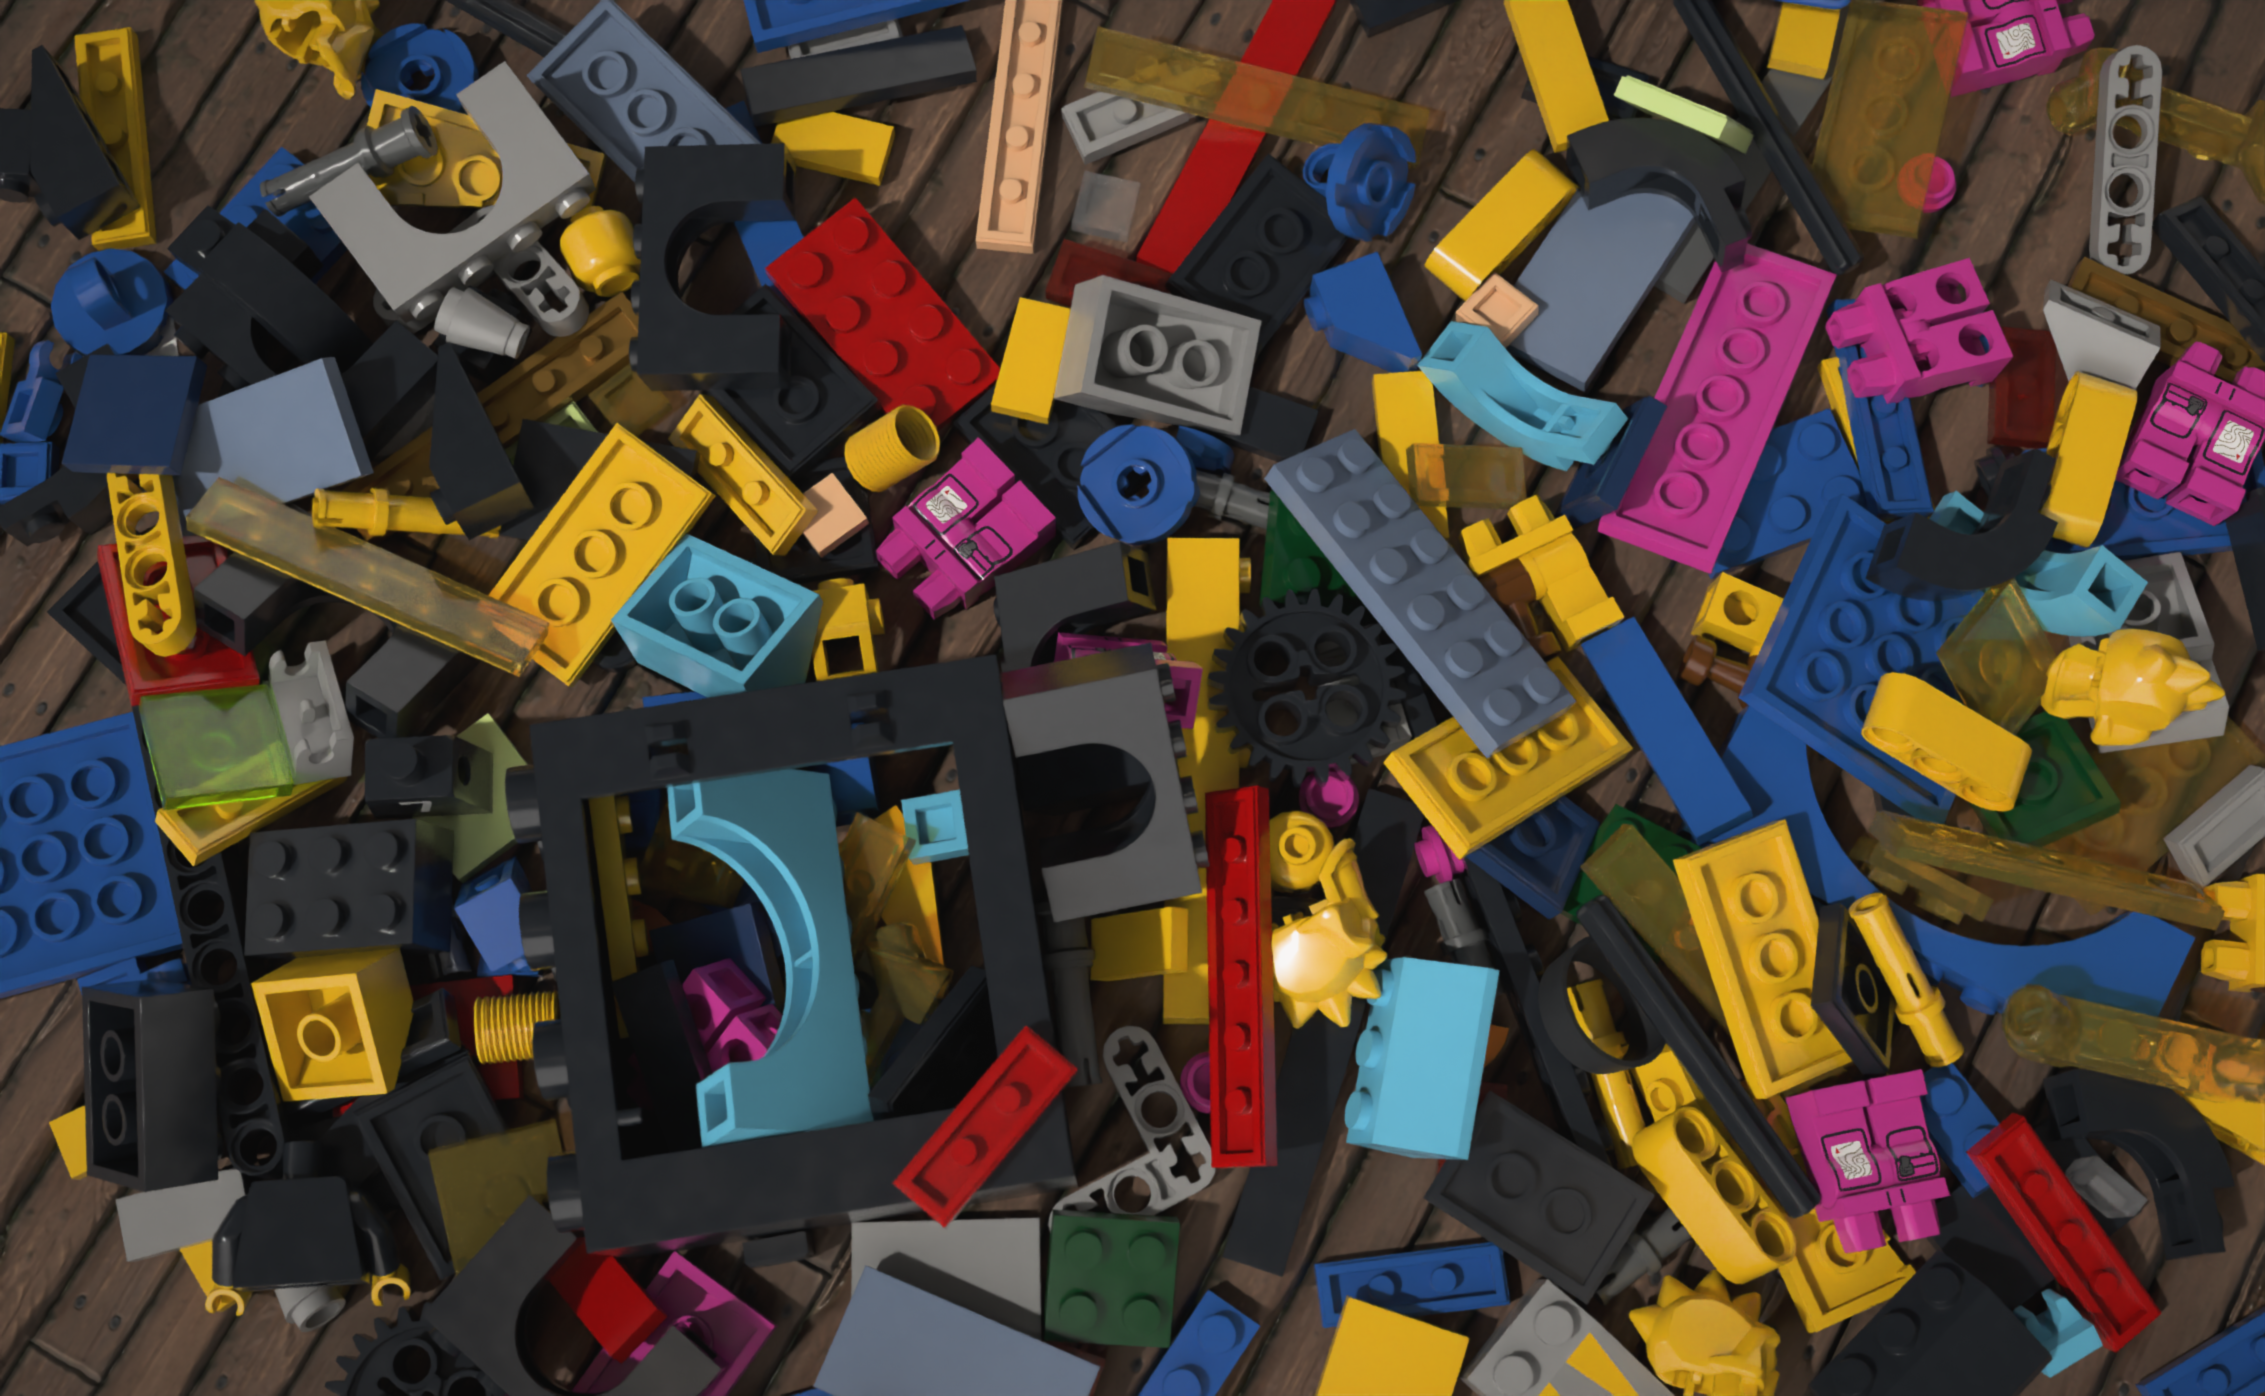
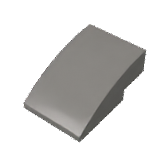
M2181 552L2122 561L2148 583L2120 629L2149 630L2170 635L2182 641L2191 660L2209 671L2211 674L2210 679L2222 687L2212 661L2214 641ZM2112 632L2098 636H2069L2070 646L2072 647L2079 643L2091 650L2099 651L2101 640L2110 638ZM2224 695L2219 700L2207 702V706L2202 710L2182 712L2165 729L2153 731L2147 741L2134 745H2097L2098 752L2106 753L2223 736L2229 711L2226 696ZM2088 717L2091 729L2093 731L2095 726V720L2094 718Z

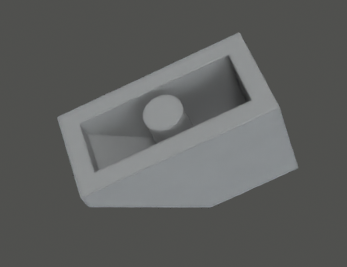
M2050 279L2045 288L2043 311L2068 381H2070L2075 372L2080 371L2136 389L2160 349V326Z

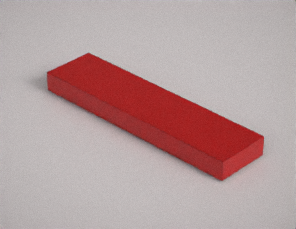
M2012 1113L1966 1151L2081 1316L2094 1325L2104 1348L2115 1353L2118 1352L2162 1314L2024 1116Z

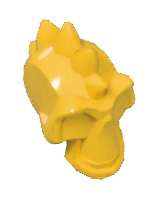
M254 0L260 10L261 25L268 39L277 48L290 57L297 59L301 64L320 65L334 72V86L339 95L348 100L355 97L357 93V80H360L362 72H365L366 60L369 57L368 53L373 44L383 36L380 30L374 26L370 17L379 7V0Z
M2120 629L2112 632L2110 638L2101 640L2099 651L2091 650L2079 643L2061 651L2047 669V685L2040 701L2041 706L2048 714L2058 718H2094L2095 726L2091 732L2092 742L2101 746L2134 745L2149 740L2153 731L2165 729L2182 712L2202 710L2207 706V702L2222 699L2225 691L2210 679L2211 674L2209 671L2191 660L2182 641L2170 635L2149 630Z
M1350 838L1340 841L1333 848L1321 867L1319 878L1326 899L1309 906L1312 916L1304 917L1302 912L1283 917L1285 925L1278 927L1276 923L1272 924L1271 950L1273 956L1274 1001L1281 1003L1292 1026L1296 1029L1301 1028L1318 1009L1338 1026L1347 1027L1351 1022L1352 997L1378 999L1382 994L1373 969L1387 958L1386 952L1380 948L1385 942V936L1379 931V925L1376 921L1379 914L1367 896L1357 857L1353 852L1355 842Z
M1717 1269L1711 1270L1694 1291L1673 1276L1666 1275L1663 1277L1657 1304L1640 1307L1629 1312L1630 1320L1646 1343L1648 1360L1656 1375L1663 1382L1684 1389L1683 1396H1693L1694 1392L1708 1396H1774L1776 1385L1781 1375L1775 1370L1777 1365L1776 1348L1781 1341L1774 1328L1759 1322L1761 1311V1295L1759 1293L1751 1292L1731 1298L1724 1277Z

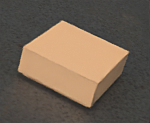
M1494 272L1455 312L1456 322L1488 327L1506 349L1539 315V305Z
M833 473L803 493L818 510V513L802 534L821 558L869 524L867 517Z

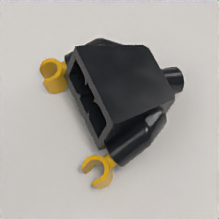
M321 1141L283 1143V1180L252 1182L249 1194L236 1199L213 1235L212 1279L215 1284L207 1297L205 1306L208 1312L215 1314L221 1303V1296L229 1295L237 1302L238 1309L236 1315L241 1316L251 1299L253 1291L369 1283V1271L373 1275L372 1301L377 1306H383L382 1287L386 1284L394 1283L399 1285L404 1291V1299H409L410 1273L404 1265L400 1264L401 1261L392 1227L369 1192L354 1187L352 1181L345 1176L322 1177Z

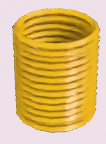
M903 404L850 436L845 444L844 455L850 473L861 486L872 492H883L934 462L940 453V439L932 420L922 410L913 405Z
M544 990L542 994L537 991L536 994L531 992L529 995L525 992L523 995L518 993L516 996L512 993L510 997L507 994L504 997L501 995L498 997L493 995L491 998L485 996L483 999L478 997L474 1005V1031L479 1061L485 1065L486 1062L489 1064L494 1062L496 1064L498 1061L503 1063L504 1060L508 1063L510 1060L515 1062L517 1059L520 1061L523 1059L528 1061L530 1058L534 1060L532 1044L534 1024L536 1022L561 1018L558 991L554 990L551 992L548 990L546 992Z

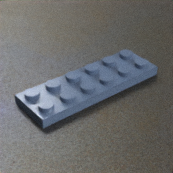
M1356 429L1350 430L1272 466L1264 478L1265 481L1486 758L1493 756L1564 715L1576 702L1574 697Z

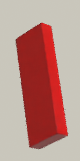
M1025 1026L895 1179L893 1184L946 1229L1078 1072V1069L1028 1026Z

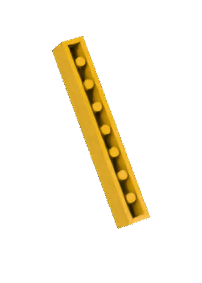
M1167 538L1166 645L1168 646L1166 653L1174 654L1177 661L1195 662L1203 668L1194 728H1182L1188 757L1177 759L1180 777L1190 775L1192 777L1199 811L1198 813L1187 815L1190 832L1202 830L1206 846L1205 793L1239 788V768H1247L1251 751L1247 747L1234 754L1228 752L1229 745L1236 736L1234 730L1226 733H1216L1215 731L1216 723L1226 715V711L1210 710L1207 705L1209 698L1223 693V690L1207 684L1208 673L1226 670L1212 660L1214 649L1232 651V648L1223 638L1227 627L1245 632L1239 615V593H1250L1251 559L1239 558V538ZM1206 868L1198 869L1202 893L1164 900V908L1172 906L1188 909V971L1163 974V1024L1209 1025Z

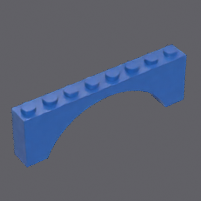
M1747 705L1737 715L1718 751V755L1751 807L1753 817L1699 846L1705 848L1769 822L1786 819L1818 918L1820 907L1841 902L1849 910V907L1859 898L1872 893H1882L1856 868L1828 827L1818 805L1811 782L1806 744ZM1682 820L1676 835L1697 845ZM1888 898L1889 906L1907 941L1911 945L1929 984L1938 985L1941 981L1962 992L1959 999L1967 1006L1988 1015H1994L1997 1011L2017 1022L2016 1031L2026 1038L2044 1045H2050L2051 1042H2054L2073 1052L2071 1060L2082 1068H2134L2195 940V937L2141 908H2137L2115 917L2098 930L2075 940L2034 946L1993 944L1969 939L1938 928L1921 920Z

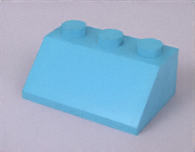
M686 533L611 621L637 663L710 698L805 683L823 601L819 594Z
M1408 957L1386 959L1373 971L1382 994L1378 999H1367V1002L1370 1004L1367 1027L1360 1035L1356 1047V1062L1359 1065L1356 1089L1350 1095L1345 1109V1124L1349 1128L1346 1143L1410 1158L1468 1160L1499 970Z

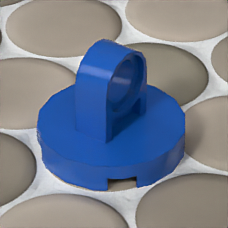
M1364 123L1350 131L1341 144L1329 143L1312 152L1305 161L1303 178L1309 186L1326 198L1328 215L1336 230L1349 238L1365 242L1372 241L1371 238L1377 234L1388 236L1394 232L1406 216L1415 190V184L1407 182V161L1416 163L1415 150L1408 135L1397 127L1380 123ZM1329 168L1327 183H1321L1322 175Z
M109 248L89 253L67 268L55 286L51 310L54 326L59 334L75 352L82 356L90 354L107 343L120 355H146L156 348L163 339L160 333L166 326L169 315L165 310L174 302L171 286L152 262L133 251Z

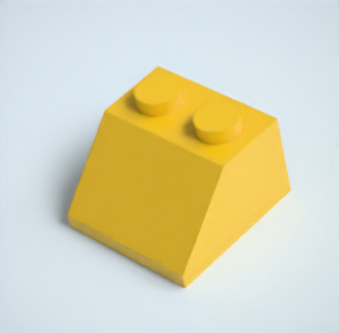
M400 948L296 958L251 983L283 1102L388 1094L395 1089L402 1061L400 1059L401 1052L405 1048L413 1017L411 1009L414 1002Z

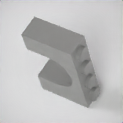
M505 61L456 94L468 116L500 157L502 164L503 180L499 197L491 211L477 224L463 231L449 234L425 232L411 226L392 209L359 163H356L309 196L405 324L414 317L419 321L436 313L440 309L444 296L452 287L457 288L461 284L472 286L483 280L494 269L493 262L511 249L517 253L530 247L541 237V228L558 216L566 219L577 214L589 203V195L596 190L588 171Z

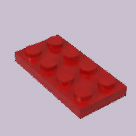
M856 197L765 267L768 278L827 348L878 399L881 405L880 410L884 415L903 404L913 405L922 410L932 420L938 432L997 383L1000 372L999 366Z

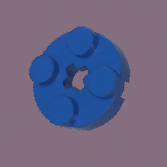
M406 24L385 33L373 44L368 53L371 60L366 67V73L364 75L362 72L361 89L370 108L372 107L375 91L378 89L468 115L456 94L480 78L477 65L465 43L455 33L444 29L445 33L437 29H428L426 24ZM421 70L425 76L435 73L434 79L430 82L428 88L421 91L418 89H407L414 83L411 75L416 71Z
M1136 425L1115 427L1102 434L1092 443L1081 463V466L1084 468L1080 476L1081 487L1077 485L1078 501L1085 517L1102 534L1132 546L1155 543L1172 535L1187 520L1191 509L1196 505L1200 496L1196 468L1189 452L1172 435L1154 427ZM1133 470L1141 476L1148 472L1151 476L1152 481L1147 485L1149 493L1142 499L1137 495L1127 498L1124 494V491L1130 485L1126 476Z

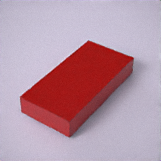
M585 1240L549 1279V1282L607 1353L621 1364L668 1317L617 1256L589 1254L586 1252Z

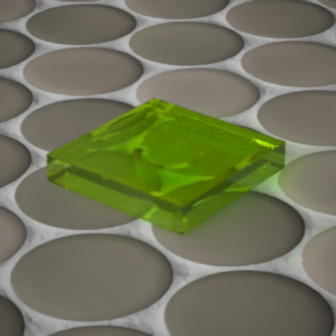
M267 684L140 697L139 712L163 810L291 796L294 782Z

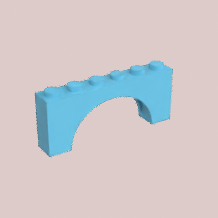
M786 769L667 787L672 840L686 842L714 854L732 867L749 884L766 908L773 922L782 948L786 969L784 1012L777 1034L766 1053L758 1060L728 1063L696 1085L702 1148L873 1121L867 1096L870 1093L866 1069L867 1042L862 1034L858 1006L860 987L858 978L854 973L850 942L852 923L846 911L843 887L844 862L839 855L835 824L837 820V806L832 799L829 774Z

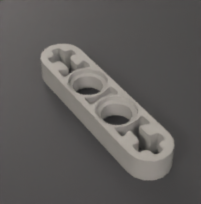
M2140 45L2125 47L2108 56L2102 65L2099 79L2089 254L2091 260L2124 275L2132 274L2144 266L2149 258L2152 239L2162 67L2156 53L2148 47ZM2133 59V67L2143 70V79L2133 82L2130 101L2142 98L2143 106L2133 104L2115 108V100L2127 98L2129 93V81L2126 78L2119 77L2118 70L2120 67L2128 65L2130 60ZM2122 116L2134 118L2141 126L2142 134L2140 141L2132 149L2120 147L2113 138L2114 124ZM2120 174L2131 177L2138 188L2136 200L2127 208L2118 207L2109 196L2110 183ZM2135 215V224L2122 225V242L2126 245H2132L2131 256L2122 257L2120 265H2118L2117 256L2108 254L2107 246L2108 243L2118 241L2120 224L2108 226V216L2122 218Z

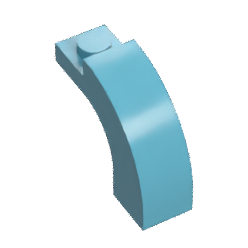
M1451 321L1417 364L1443 396L1471 421L1519 453L1556 469L1567 471L1574 461L1594 465L1599 457L1609 449L1613 438L1628 420L1616 403L1571 395L1544 383L1521 366L1486 326Z
M1954 491L1943 496L1929 519L1954 532L1971 535L1979 525L1984 512L1958 491ZM2103 545L2072 554L2044 550L2026 570L2016 577L1981 591L2027 622L2029 627L2055 634L2087 637L2120 630L2148 582Z

